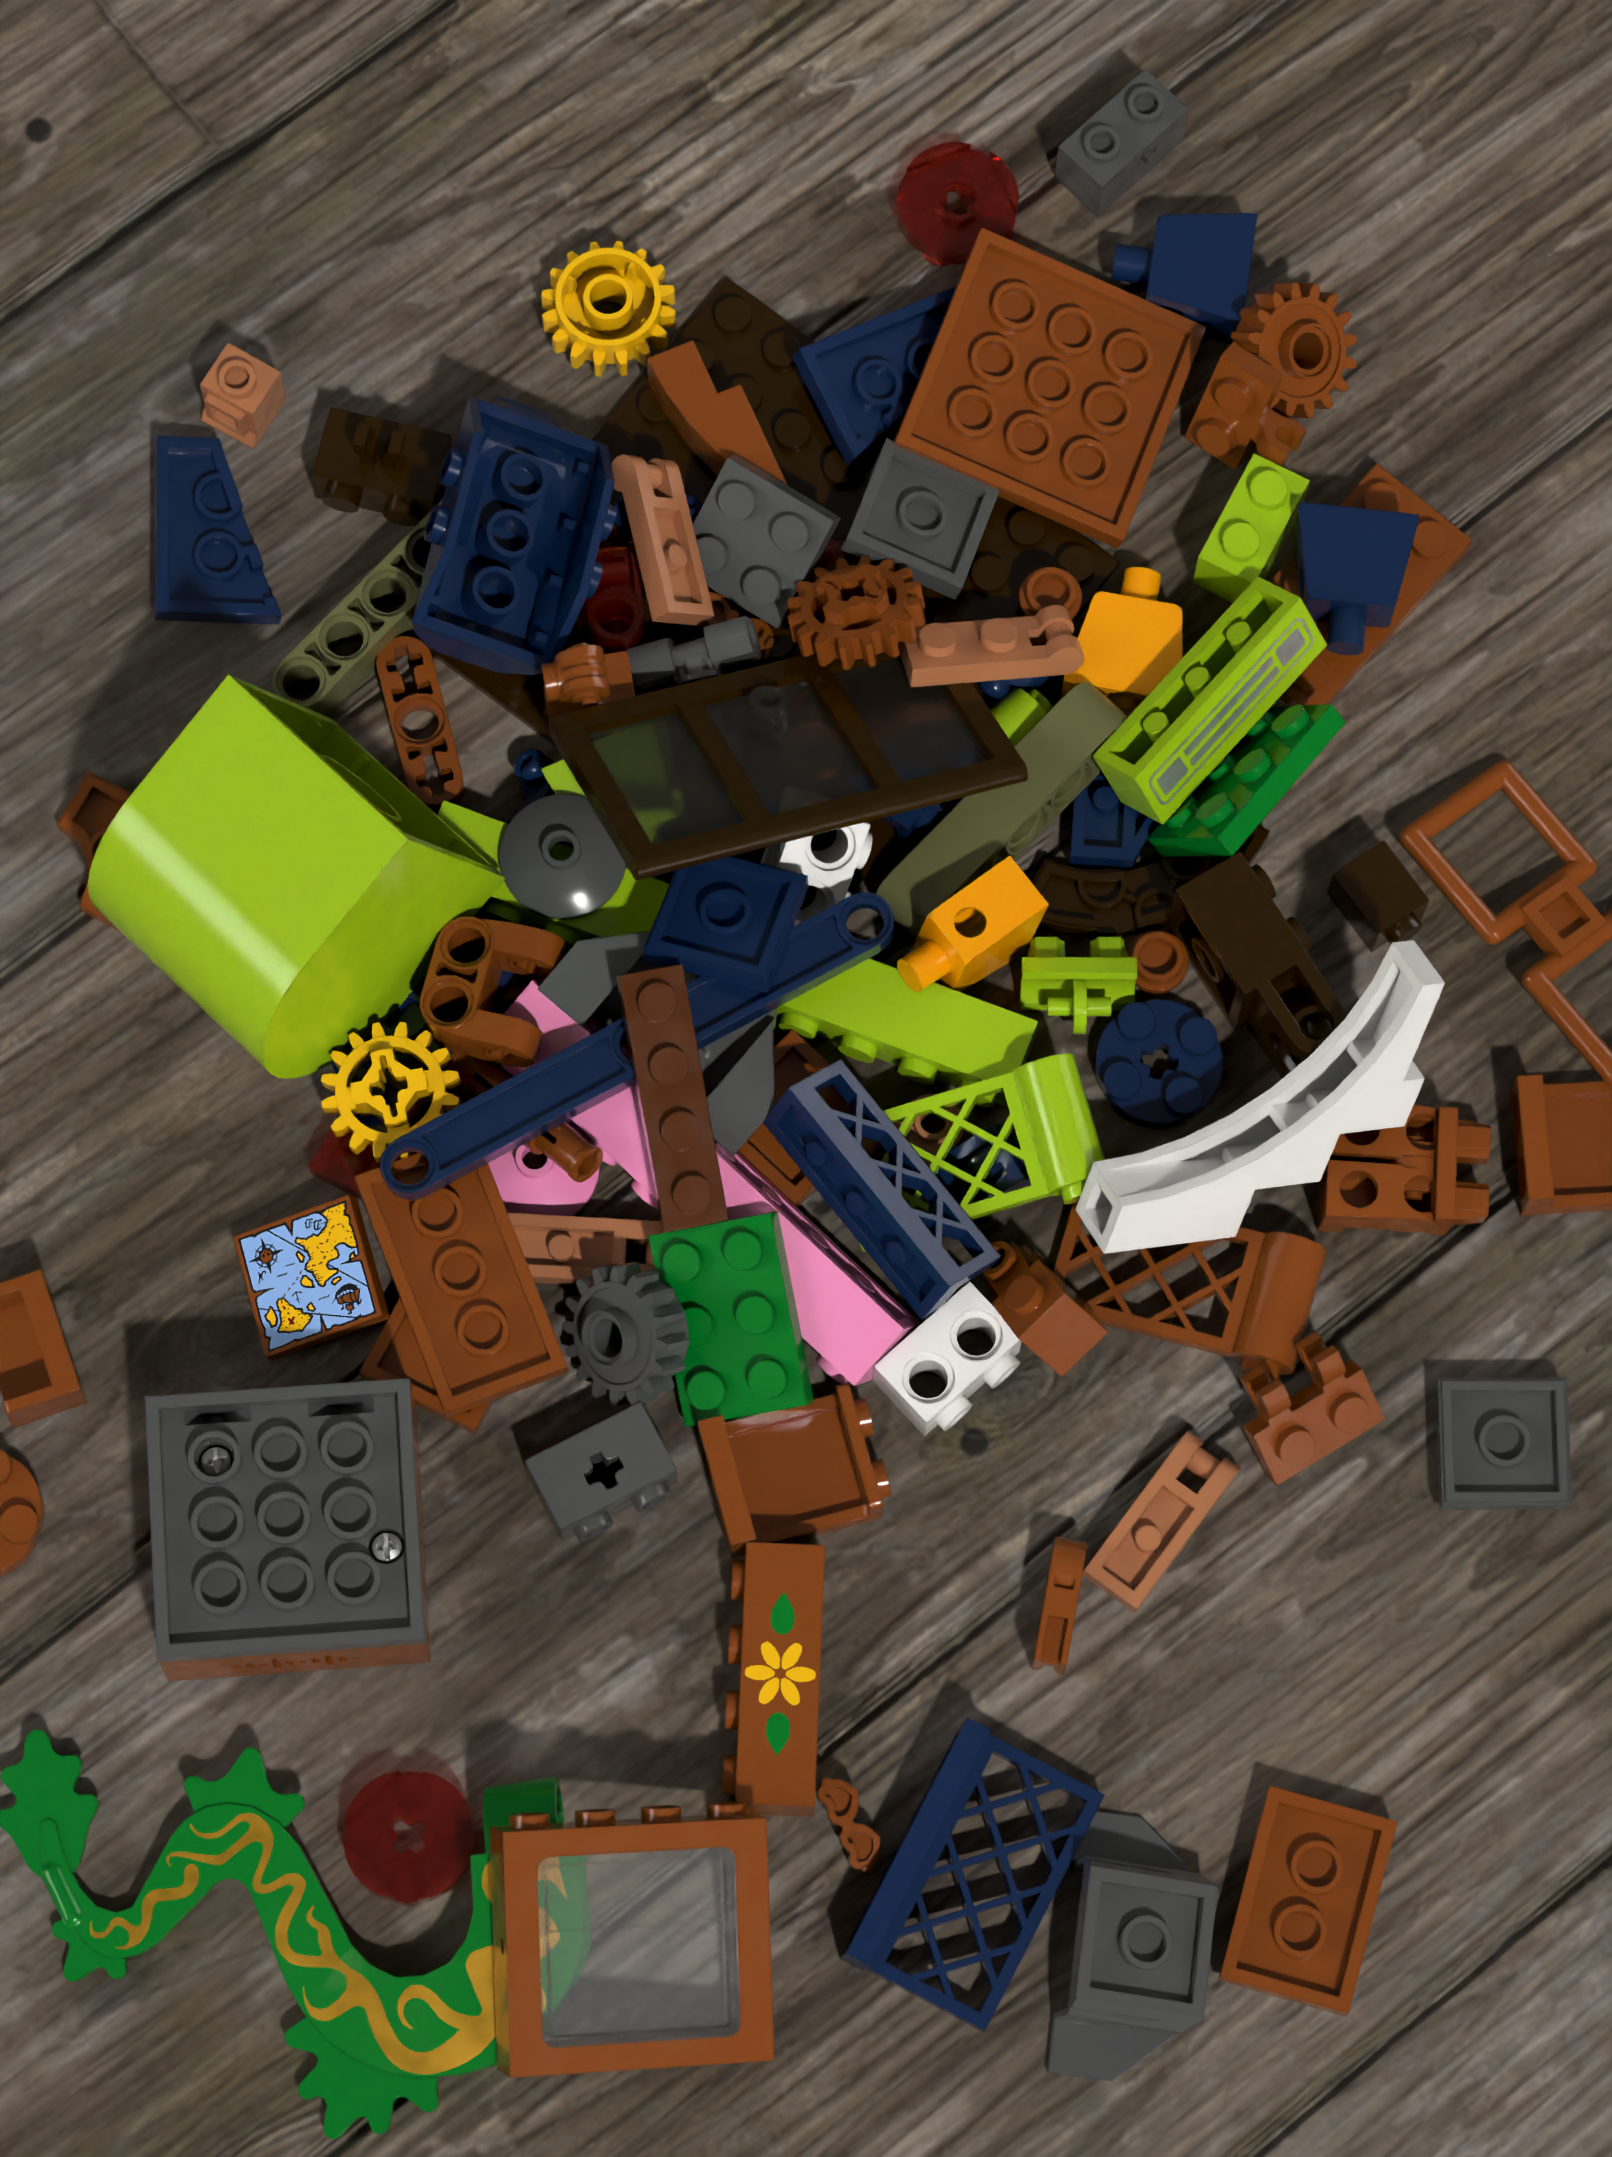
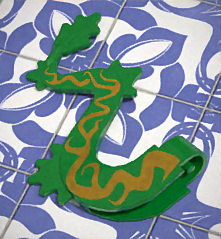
M35 1729L27 1734L22 1760L18 1764L5 1767L2 1770L0 1778L14 1794L16 1803L12 1808L0 1810V1827L11 1836L29 1868L42 1878L62 1919L53 1924L52 1932L57 1939L67 1941L69 1944V1952L63 1968L64 1977L69 1982H79L98 1968H105L110 1978L123 1979L128 1971L126 1958L142 1955L159 1945L218 1883L224 1880L235 1879L246 1886L251 1894L284 1980L302 2012L306 2015V2018L286 2031L284 2039L291 2048L314 2053L318 2058L316 2066L300 2083L298 2094L306 2100L317 2097L325 2099L327 2108L323 2130L329 2139H338L343 2136L350 2126L361 2117L367 2118L372 2132L379 2135L387 2133L391 2127L394 2103L399 2097H405L421 2110L431 2113L436 2111L440 2105L438 2077L464 2076L497 2065L490 1827L509 1826V1814L525 1812L549 1813L550 1823H565L562 1792L558 1775L484 1788L483 1819L486 1853L470 1855L473 1914L466 1940L448 1964L425 1975L395 1977L374 1967L354 1946L302 1847L286 1830L290 1823L303 1812L306 1806L305 1799L296 1793L281 1795L273 1790L268 1780L263 1755L257 1749L246 1748L226 1776L217 1781H206L198 1776L187 1777L184 1781V1789L194 1814L186 1818L168 1840L133 1906L119 1912L100 1908L84 1891L74 1874L81 1864L89 1829L100 1805V1801L95 1795H79L75 1791L76 1783L83 1771V1761L76 1755H58L48 1734L45 1731ZM585 1855L547 1857L538 1866L542 2034L548 2030L574 1992L591 1947Z

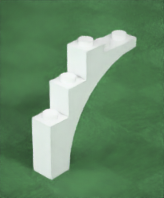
M1414 940L1392 942L1372 982L1346 1018L1307 1059L1272 1088L1232 1114L1184 1138L1137 1154L1093 1162L1075 1210L1102 1252L1107 1254L1236 1237L1255 1190L1320 1182L1340 1134L1405 1126L1425 1080L1412 1060L1445 985L1441 976Z

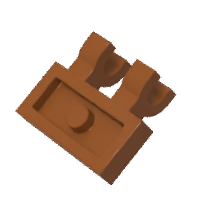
M1317 1332L1294 1345L1313 1383L1289 1397L1284 1384L1278 1379L1273 1382L1267 1369L1262 1365L1240 1378L1259 1415L1243 1425V1428L1266 1477L1276 1486L1385 1420L1363 1369L1352 1360L1344 1364L1339 1351L1334 1346L1327 1349L1322 1336Z

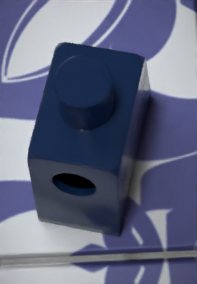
M1164 214L1157 217L1153 248L1116 243L1111 280L1147 285L1145 300L1206 326L1203 337L1231 345L1233 342L1231 333L1236 331L1241 320L1239 312L1242 308H1245L1258 214Z
M1300 502L1293 532L1299 597H1301L1314 621L1328 622L1326 646L1328 651L1340 655L1360 654L1364 651L1366 626L1378 628L1390 626L1416 533L1419 514Z

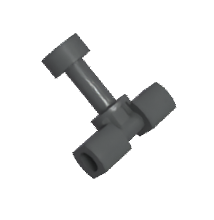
M747 616L704 627V637L677 644L667 637L626 649L628 651L634 685L642 690L673 681L678 686L723 675V667L761 657V648L754 622ZM720 710L708 713L737 761L744 763L740 739L738 736H726ZM696 744L691 746L690 751L695 773L698 775H709L713 771Z

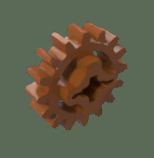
M863 555L858 565L849 566L844 558H839L836 562L837 569L831 572L817 567L814 569L816 581L814 583L799 581L796 584L798 597L788 598L787 601L790 613L787 618L793 642H799L800 651L804 657L817 653L819 665L823 667L830 664L835 658L841 659L843 670H850L857 659H864L869 667L876 666V655L883 652L895 658L900 655L898 642L915 643L917 640L915 627L925 626L926 623L923 610L925 603L920 581L914 582L912 570L909 567L896 571L894 560L890 558L885 559L878 566L871 565L870 556ZM818 619L823 620L824 623H820Z

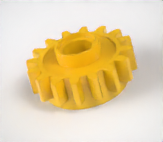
M616 241L612 248H600L597 242H591L588 252L581 255L573 251L567 253L566 268L564 270L552 268L550 271V285L554 289L542 290L541 295L542 308L547 310V312L542 314L544 332L555 333L552 336L554 352L558 354L571 349V367L574 369H578L586 360L592 361L594 373L597 377H602L607 364H615L621 376L628 375V361L633 358L647 367V358L651 357L649 346L665 350L668 346V333L664 329L675 328L676 310L670 307L675 304V290L673 285H662L665 282V268L663 265L659 264L650 267L647 264V251L641 248L636 253H631L624 250L623 242ZM603 302H615L623 307L612 314H604L595 309L596 306Z

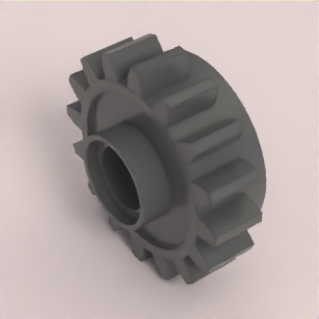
M638 1262L622 1265L615 1263L592 1269L593 1275L579 1278L576 1281L580 1295L567 1297L565 1302L568 1308L575 1314L574 1320L562 1323V1329L574 1336V1344L566 1348L565 1352L569 1357L578 1356L582 1363L575 1376L578 1380L592 1378L594 1380L592 1396L599 1398L609 1395L611 1406L617 1407L629 1403L633 1406L639 1402L646 1403L657 1400L659 1393L671 1391L675 1387L672 1377L676 1373L684 1371L686 1367L684 1359L689 1346L688 1325L683 1307L675 1295L676 1292L659 1279V1273L656 1270L641 1273Z

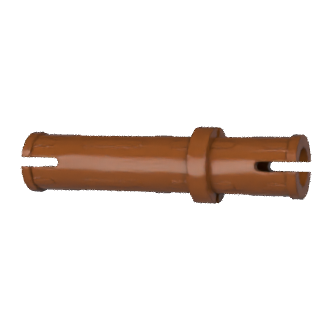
M455 1051L451 1055L452 1059L445 1067V1071H458L461 1085L475 1097L511 1078L494 1062L481 1060ZM568 1120L523 1144L534 1154L541 1155L544 1153L576 1182H583L589 1179L598 1170L603 1159V1151L568 1124Z

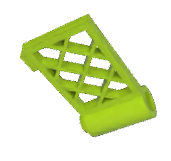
M1071 1053L1040 1058L1026 1063L1009 1073L883 1110L893 1124L902 1122L898 1130L904 1138H906L915 1119L922 1115L934 1113L953 1123L935 1156L910 1142L908 1143L922 1159L931 1163L929 1168L935 1176L941 1168L971 1184L960 1204V1207L971 1220L1049 1196L1062 1195L1064 1204L1078 1203L1093 1162L1105 1160L1074 1054ZM1004 1091L1010 1115L997 1137L966 1121L978 1098ZM964 1103L958 1116L944 1110L945 1108ZM1013 1128H1015L1020 1149L1006 1142ZM961 1129L992 1144L975 1177L944 1161ZM1003 1150L1025 1162L1031 1186L1004 1193L985 1183L984 1180L1000 1151ZM887 1151L881 1160L885 1163L889 1162V1154ZM979 1189L993 1196L972 1203ZM902 1190V1197L909 1203L911 1208L916 1210L919 1208L929 1213V1204L922 1201L924 1197L919 1191L916 1190L912 1196ZM860 1244L862 1251L867 1252Z

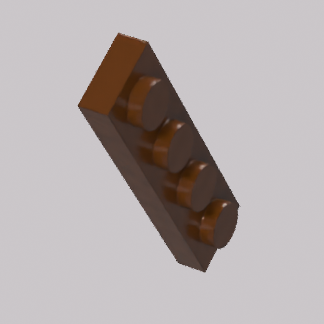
M683 964L617 975V984L662 1231L670 1232L728 1221L729 1218Z

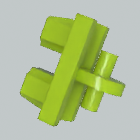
M1034 937L1031 940L1028 957H1022L1019 993L1020 1010H1047V1016H1071L1072 1034H1086L1087 1016H1111V1010H1121L1126 1005L1135 1002V984L1138 973L1137 957H1128L1124 940L1121 937H1097L1095 940L1090 941L1089 957H1065V942L1058 937Z

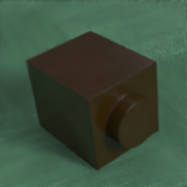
M1385 840L1334 873L1327 891L1328 896L1371 953L1387 942L1391 945L1392 942L1408 941L1423 927L1420 920L1423 918L1429 902V898Z

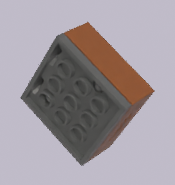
M410 1378L145 1397L156 1655L168 1681L431 1662L417 1411Z

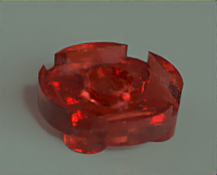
M947 142L924 150L909 164L906 175L901 180L898 188L896 215L900 229L907 241L915 249L922 252L926 261L936 266L942 267L951 263L957 265L965 264L981 228L1009 240L1014 232L1019 203V191L1014 175L1001 158L990 151L989 156L981 151L970 149L971 144ZM956 191L961 199L971 197L974 203L967 207V213L955 215L954 212H947L943 207L947 204L948 193Z
M400 1771L385 1773L375 1778L357 1793L348 1808L343 1833L345 1855L355 1878L365 1889L380 1899L396 1902L407 1907L435 1900L454 1888L467 1872L471 1863L470 1855L473 1854L476 1846L472 1814L467 1802L451 1783L436 1774L409 1771L400 1773ZM402 1821L405 1825L412 1827L418 1822L422 1823L426 1827L421 1836L425 1845L424 1848L417 1853L410 1849L402 1853L397 1852L392 1847L398 1840L393 1830L396 1824Z

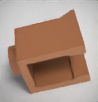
M230 343L226 344L200 384L204 401L201 421L253 450L286 402L281 372Z

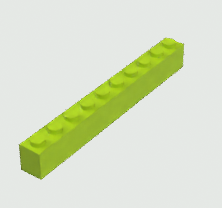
M443 800L438 816L502 874L500 868V846L509 824ZM557 842L551 847L550 856L555 860L563 861L572 855L574 848ZM626 868L621 885L605 905L583 917L558 920L540 916L526 909L514 898L507 888L505 881H503L480 910L484 911L482 915L488 920L511 922L554 933L567 942L566 951L569 952L576 942L580 940L651 930L669 884L652 877L635 880L629 869ZM870 958L779 1006L776 1021L780 1022L779 1028L787 1034L793 1029L801 1038L807 1041H812L815 1036H819L839 1044V1051L852 1059L873 1063L874 1059L878 1058L899 1066L898 1072L916 1083L933 1085L934 1081L937 1080L955 1088L1009 1073L1024 1065L1035 1040L1038 1021L937 983L929 985L920 992H915L904 982L898 969ZM1004 1091L978 1098L975 1105L988 1108L993 1107L994 1103L1008 1107Z

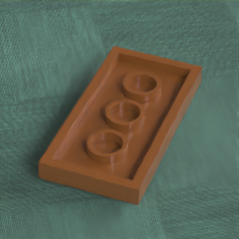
M1378 464L1369 471L1339 506L1419 514L1416 533L1390 626L1384 628L1366 626L1364 651L1357 655L1335 654L1328 651L1325 647L1279 697L1288 706L1298 704H1330L1470 549L1472 539ZM1294 554L1269 582L1299 596L1296 557ZM1314 621L1327 643L1328 622Z
M419 1153L395 1161L392 1166V1175L402 1184H417L426 1177L429 1170V1162L423 1155ZM488 1163L432 1194L417 1200H406L394 1195L385 1185L380 1167L354 1176L446 1418L568 1372V1366Z

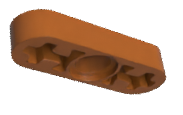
M400 636L393 638L377 655L378 678L406 786L438 815L443 800L456 805L461 801L464 794L462 768L431 652L419 639L410 636ZM408 656L411 664L422 663V665L414 668V679L418 693L406 696L401 674L397 671L388 672L397 668L396 658ZM427 691H431V692H432V694H424V693L427 692ZM394 699H402L397 703L394 702ZM421 710L430 712L439 722L436 732L431 737L416 740L404 733L402 724L409 714ZM442 748H446L447 752H442L439 750H441ZM435 754L440 777L442 779L452 778V780L444 783L443 794L432 795L429 787H418L427 782L423 757ZM409 756H415L416 758L410 760Z

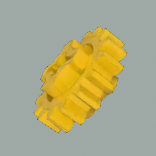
M399 1022L394 1036H386L380 1023H373V1039L366 1042L355 1032H352L348 1037L353 1051L346 1055L333 1050L330 1055L333 1063L339 1069L338 1074H323L321 1077L323 1086L335 1092L334 1096L321 1101L325 1114H341L330 1126L336 1137H340L352 1132L353 1135L349 1147L356 1155L363 1151L368 1144L372 1145L373 1155L378 1163H381V1156L386 1147L394 1140L441 1116L445 1111H450L461 1105V1101L457 1096L447 1093L448 1089L461 1084L458 1071H442L452 1059L449 1051L445 1047L431 1053L433 1037L427 1030L418 1035L415 1041L411 1040L406 1022ZM395 1053L414 1057L428 1070L423 1071L422 1067L410 1070L397 1061ZM371 1059L372 1065L362 1081L351 1083L358 1069ZM387 1068L393 1080H396L397 1085L402 1089L398 1092V1102L395 1103L398 1113L396 1117H394L390 1106L386 1104L385 1099L381 1096L385 1093L384 1083L387 1082L385 1070ZM432 1102L424 1117L411 1127L410 1120L419 1106L423 1103ZM360 1114V1117L373 1115L385 1123L387 1133L370 1129L362 1124L354 1115ZM411 1152L401 1154L400 1158L403 1159L411 1156Z

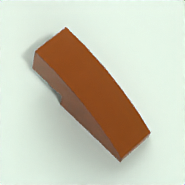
M693 340L647 358L648 384L665 415L692 451L717 476L727 458L736 454L787 485L741 384L717 393Z

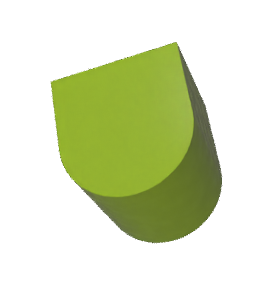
M228 674L126 800L110 823L91 864L88 878V893L93 906L271 1075L282 1079H292L306 1076L332 1064L333 1061L330 1055L333 1050L344 1054L352 1051L353 1048L348 1037L352 1032L359 1035L363 1041L372 1034V1024L377 1022L381 1024L383 1020L385 1022L427 975L436 941L442 928L453 919L462 916L474 917L506 877L333 719Z

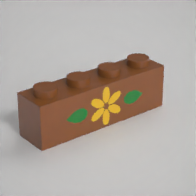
M746 1542V1561L733 1560L731 1600H744L743 1625H730L728 1664L741 1665L740 1690H727L725 1729L738 1730L737 1756L724 1755L722 1795H735V1802H746V1813L814 1817L825 1545Z

